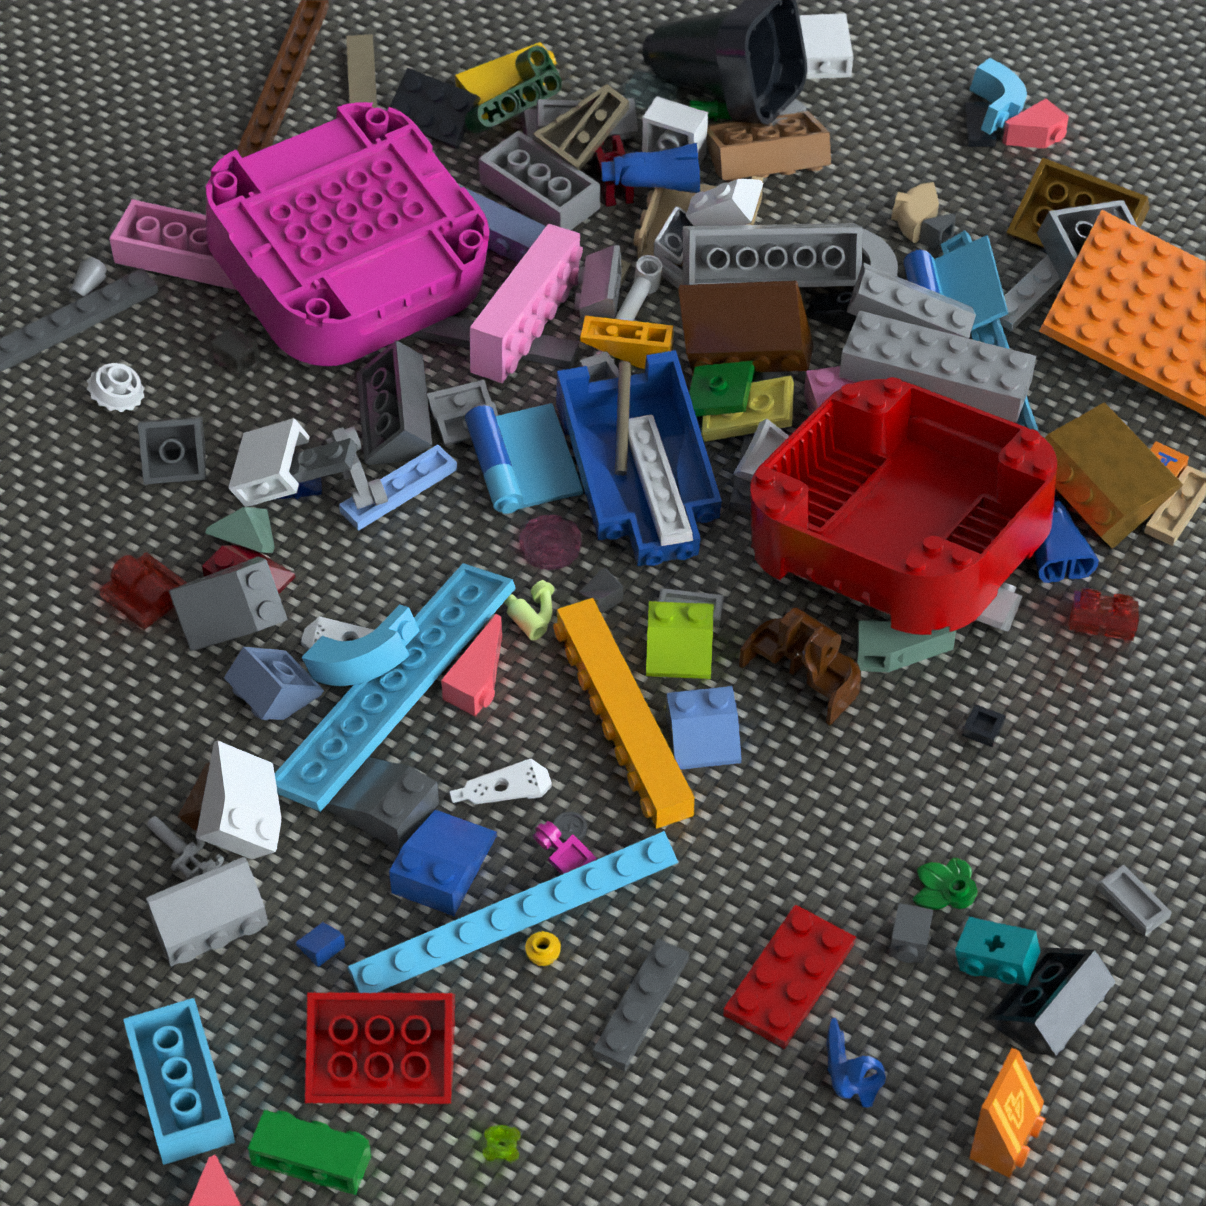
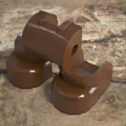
M793 608L783 618H774L762 623L749 636L740 649L739 667L742 669L758 653L774 664L784 655L790 658V673L792 675L805 665L808 670L806 684L830 699L826 724L831 725L860 692L861 670L859 665L852 658L838 652L841 635L798 608Z

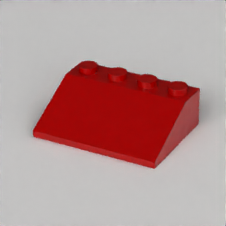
M307 992L305 1103L451 1104L455 994Z

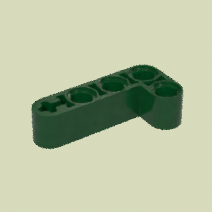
M539 45L532 46L517 56L515 66L523 83L470 110L465 116V124L469 131L475 134L483 133L520 114L524 110L537 105L538 99H548L561 91V77L545 48ZM487 113L489 118L483 120L482 115Z

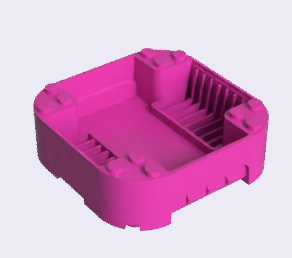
M357 102L337 107L335 120L244 158L240 156L237 150L226 154L214 165L208 183H206V241L210 252L274 342L288 355L302 362L319 366H338L355 361L392 344L396 340L403 339L459 313L474 301L480 291L489 240V226L486 216L466 188H460L432 151L433 146L417 125L402 112L391 107L388 108V111L381 108H372L373 103Z

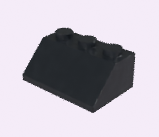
M1046 947L1038 957L1028 985L1016 983L986 1020L992 1027L1030 1053L1056 1056L1064 1050L1068 1040L1077 1029L1086 1023L1087 1017L1106 998L1107 992L1116 981L1093 949Z

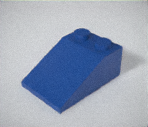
M434 810L404 843L390 868L391 893L455 916L496 839L497 832Z

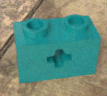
M968 917L955 948L960 971L971 976H985L998 979L1006 984L1017 983L1026 986L1041 952L1036 931Z

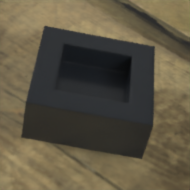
M975 704L963 727L961 736L993 748L1005 723L1006 715Z

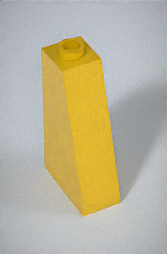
M539 42L456 74L455 86L478 95L481 98L479 106L523 83L515 66L517 56L532 46L539 45L543 48L545 47ZM546 49L554 65L556 66L554 54ZM487 113L482 115L483 120L489 118Z

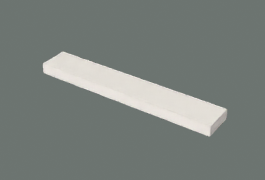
M653 415L630 418L628 443L661 546L693 541L692 530Z

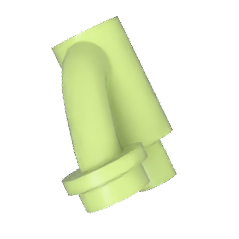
M544 580L537 582L531 589L533 600L536 603H540V612L538 614L524 599H517L513 594H510L504 601V604L508 607L507 614L530 640H537L545 634L552 617L551 596L554 592V586Z

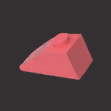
M494 615L441 680L443 700L475 717L483 707L486 708L490 705L495 695L494 688L502 641L501 616Z

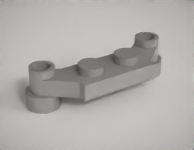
M354 426L347 429L343 427L332 431L333 436L326 439V443L330 444L352 438L358 445L356 451L362 449ZM355 454L352 469L343 471L342 474L345 480L351 479L356 489L351 492L356 508L360 509L371 504L377 506L388 502L381 480L378 478L368 482L357 454Z

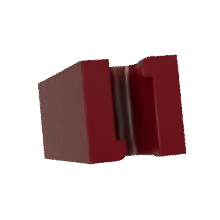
M620 135L612 136V152L604 153L600 145L593 154L592 159L606 207L617 204L616 198H614V190L622 188L625 193V203H634V187L622 185L621 180H619V185H615V181H602L601 162L614 161V157L625 154Z

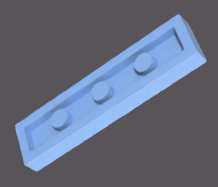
M436 445L380 479L388 502L377 506L371 504L357 509L353 498L350 497L339 504L340 513L359 531L457 471V462L444 449Z

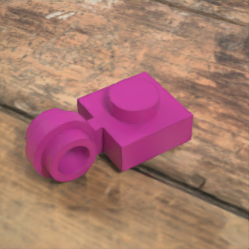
M546 821L544 824L540 823L535 828L536 832L533 834L535 841L545 850H548L550 847L556 850L547 861L561 875L597 859L573 834L562 843L559 840L562 836L560 830L550 821Z

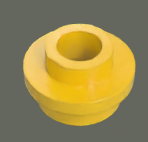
M544 931L531 935L525 945L527 957L539 966L552 964L558 958L561 950L558 938L554 934ZM547 945L549 947L546 949H539L537 946Z

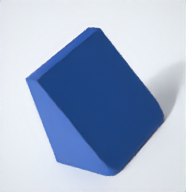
M322 922L299 939L296 945L319 967L345 948V941L340 931Z

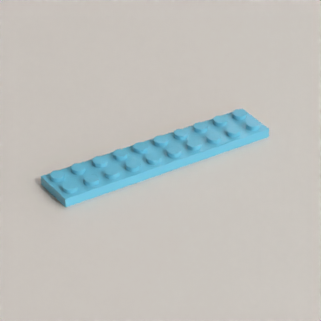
M463 563L414 617L420 631L405 646L409 656L387 673L367 682L353 685L275 772L278 795L321 812L516 589L513 579Z

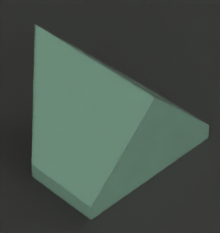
M242 507L206 528L205 534L258 552L273 553L275 548L267 509Z

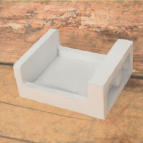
M846 14L799 15L808 64L806 79L851 77L853 52Z
M294 418L243 433L228 488L245 507L297 493L299 483L289 473L295 446L308 443L310 436Z

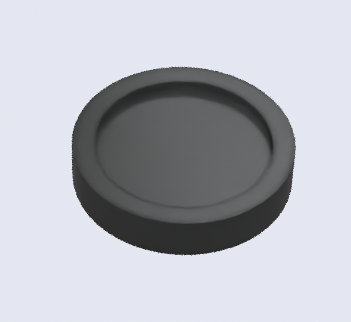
M564 812L554 820L553 824L562 834L559 840L563 843L572 834L581 841L587 833V822L579 813Z

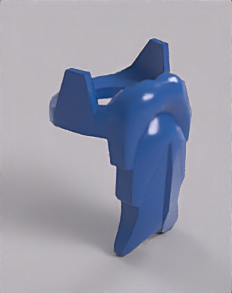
M836 1017L832 1018L828 1027L826 1047L828 1053V1072L831 1076L833 1089L843 1099L851 1098L857 1093L863 1108L873 1107L874 1099L879 1089L885 1084L884 1066L880 1061L870 1056H861L847 1060L844 1033L840 1031ZM868 1069L877 1071L874 1075L863 1078Z

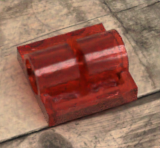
M146 552L138 559L132 555L121 557L111 570V580L102 586L99 591L104 600L141 629L146 630L174 607L168 590L184 585L187 582Z
M1084 588L1082 592L1074 590L1069 630L1098 635L1100 625L1105 626L1104 636L1134 641L1139 623L1138 601H1134L1133 597L1125 594H1114V597L1101 595L1100 591L1090 588Z

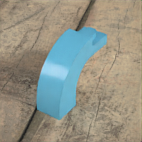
M991 58L977 67L969 90L992 102L988 107L981 130L991 134L999 127L1003 128L1005 121L1022 112L1027 98V91L1021 79L1013 71Z
M399 604L368 635L351 641H338L321 636L302 656V659L311 677L316 682L331 686L360 684L387 673L409 656L405 646L420 630L409 607Z

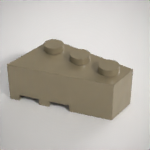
M606 84L579 102L577 106L565 114H561L544 128L534 132L533 140L581 171L628 111L629 100Z

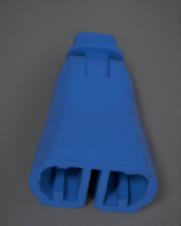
M697 143L655 152L627 153L614 157V161L601 162L602 181H615V185H619V180H621L622 185L629 187H654L689 193L700 192Z
M1057 494L1054 497L1051 531L1046 540L1034 553L1038 575L1044 583L1063 580L1065 572L1069 579L1086 578L1096 570L1099 562L1089 543L1073 522L1068 510L1058 499Z

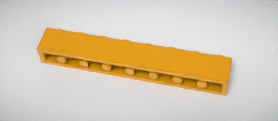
M590 598L557 609V623L553 625L555 635L559 642L564 641L566 645L565 652L571 666L576 665L579 671L577 676L582 690H588L591 708L594 714H600L603 720L602 728L608 741L613 740L616 746L614 747L616 759L620 766L625 765L628 771L627 779L632 791H638L641 797L640 805L646 818L651 817L656 829L693 817L695 797L594 599Z

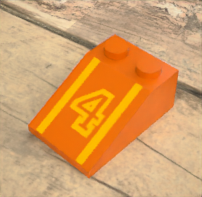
M1015 1048L1011 1049L981 1107L969 1159L1008 1178L1011 1177L1016 1166L1023 1168L1031 1151V1148L1026 1145L1031 1136L1036 1139L1038 1138L1046 1118L1040 1116L1044 1101L1020 1051Z

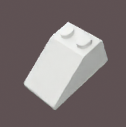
M220 741L214 742L196 838L250 859L276 852L282 819L273 763Z

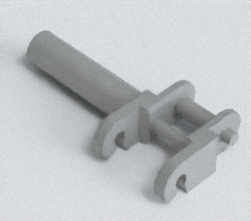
M156 816L147 822V827L179 855L173 861L171 869L174 872L180 870L186 876L185 881L216 869L223 864L224 858L220 854L216 856V862L210 859L207 862L203 861L200 863L194 857L204 847L205 841L197 839V845L193 842L187 845ZM190 861L197 866L192 871L186 866Z

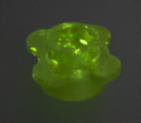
M497 1125L485 1130L484 1137L487 1140L486 1148L483 1149V1157L487 1161L506 1159L508 1162H514L519 1158L517 1141L521 1138V1134L517 1128ZM499 1142L505 1143L503 1147H500L498 1144Z

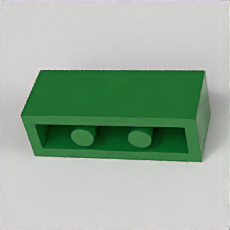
M264 1110L248 1146L250 1161L253 1166L352 1195L357 1194L371 1158L369 1139H365L360 1133L355 1131H345V1133L337 1131L320 1121L306 1122L299 1120L285 1111H276L275 1113Z

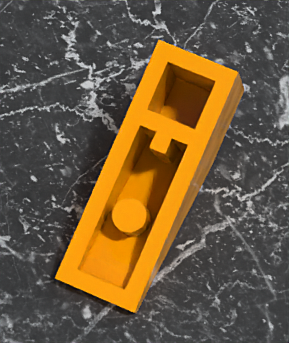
M585 315L580 341L603 352L607 351L609 355L623 361H628L631 365L645 369L646 355L674 350V325Z

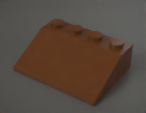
M797 280L679 285L678 291L686 354L692 374H694L695 366L752 361L755 367L754 372L809 371L814 344Z

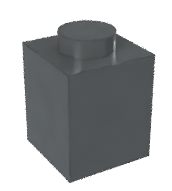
M898 903L889 957L898 958L906 963H924L933 915L932 909Z

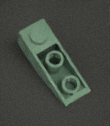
M859 620L856 637V663L861 671L891 672L953 650L956 630L950 632L949 628L946 627L941 630H932V635H918L892 629L891 622Z

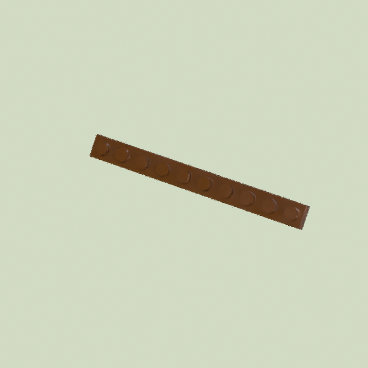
M300 0L237 151L242 158L272 146L329 9L328 0Z

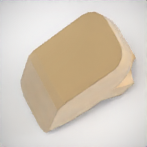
M934 182L919 184L908 190L907 193L898 192L891 219L898 221V226L903 235L913 243L919 241L921 223L926 219L937 217L939 201Z

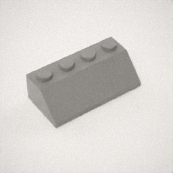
M865 263L861 266L847 309L848 313L856 316L860 310L965 338L970 337L976 316L971 306Z

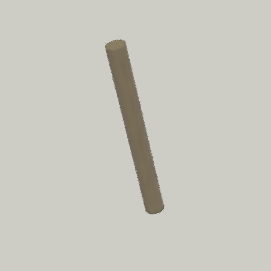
M628 361L619 363L615 474L619 476L627 474L631 363Z

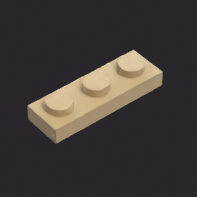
M1188 465L1178 478L1183 483V486L1155 511L1146 524L1144 532L1171 546L1174 545L1206 497V473Z

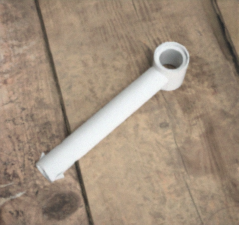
M645 255L637 260L634 283L615 319L634 321L647 294L654 293L659 289L662 262L657 257ZM598 350L597 352L594 351L593 354H594V355H597V354L603 353V351H601V350ZM610 355V357L612 358L613 362L615 363V358H614V356Z

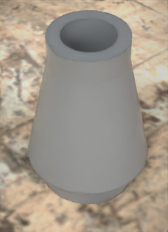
M88 257L85 261H81L69 294L76 300L90 294L106 278V266L93 257Z

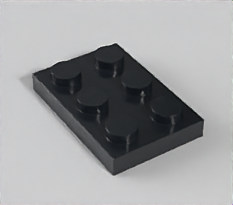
M407 67L390 107L409 117L425 136L458 149L467 130L465 116L470 110L478 106L481 98L476 94Z

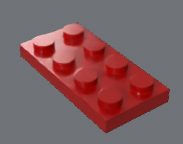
M795 904L724 1007L723 1015L785 1049L855 945L856 936Z

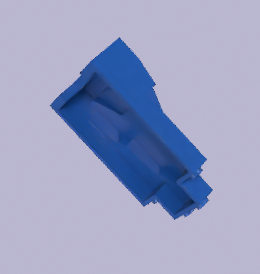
M676 350L646 355L645 373L631 375L629 419L653 415L692 530L693 541L661 546L629 443L627 474L624 476L615 474L618 378L589 383L590 375L587 366L557 371L556 407L564 435L569 434L598 540H616L622 536L629 535L637 566H655L664 561L674 559L687 560L699 555L701 538L696 522L707 523L720 518L722 500Z

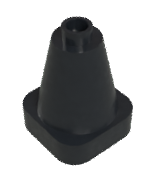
M744 0L735 9L663 23L656 28L654 33L649 34L645 38L643 44L644 62L652 67L657 77L725 100L728 113L735 122L772 123L801 93L807 78V56L796 0Z

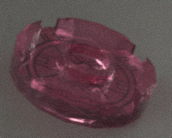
M541 515L530 520L526 524V528L523 531L521 530L519 535L520 553L524 559L534 567L545 570L560 569L570 565L579 556L582 548L581 533L576 524L569 519L568 522L562 520L561 516Z

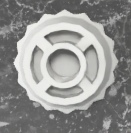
M106 364L97 371L92 372L91 377L87 380L89 384L87 390L91 393V399L96 400L99 406H106L110 411L118 410L123 412L126 409L133 410L135 406L141 404V399L144 398L143 391L145 388L142 386L138 374L124 364Z

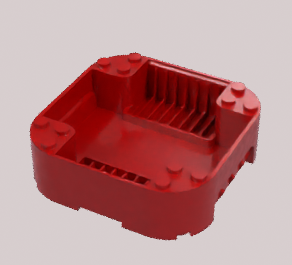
M890 377L887 379H872L848 383L829 396L753 474L750 484L751 548L754 550L755 560L758 565L772 577L781 580L790 572L891 615L892 629L910 634L932 635V630H941L948 627L949 631L952 632L976 620L996 598L999 587L1025 557L1029 559L1048 537L1053 521L1057 456L1050 443L1034 429H1029L914 384L903 382L899 378Z

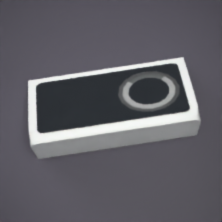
M675 206L654 242L655 257L659 259L666 257L672 263L679 265L683 261V226H693L686 217L687 212L682 208Z

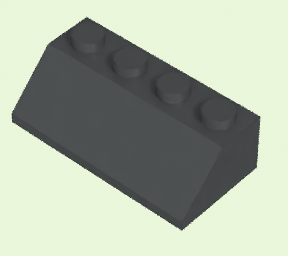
M396 340L357 372L364 463L368 465L411 461L432 446L423 355Z

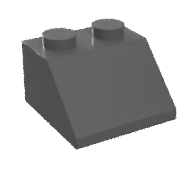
M203 416L148 420L138 423L144 484L206 479Z

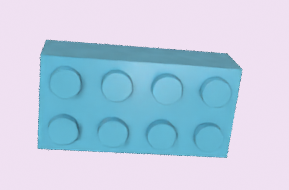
M188 999L123 1019L163 1165L235 1143L230 1118L195 999Z

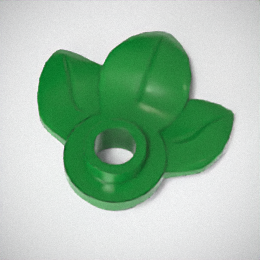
M954 857L946 866L937 862H929L917 868L918 877L925 887L912 898L913 903L932 910H939L948 905L956 909H964L971 906L975 901L977 886L971 879L972 869L964 860Z

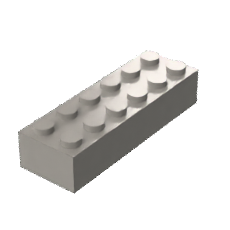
M855 223L683 226V285L797 280L799 287L855 286L862 266L863 227Z
M859 310L842 351L839 377L856 382L896 377L903 382L914 384L1017 423L1032 382L1036 356Z

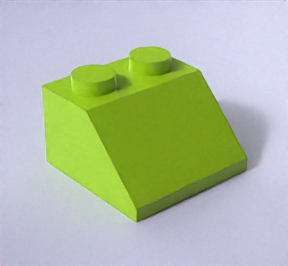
M649 601L646 676L711 679L714 604Z

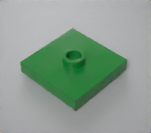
M742 361L695 366L689 395L696 417L746 412L755 369L753 362Z

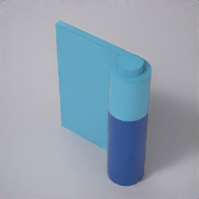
M987 235L936 259H933L931 254L924 250L913 251L904 258L903 264L907 281L973 307L976 316L972 330L1009 314Z
M553 403L495 416L493 408L483 405L474 407L465 414L467 428L493 507L496 511L509 514L518 509L583 494V489Z

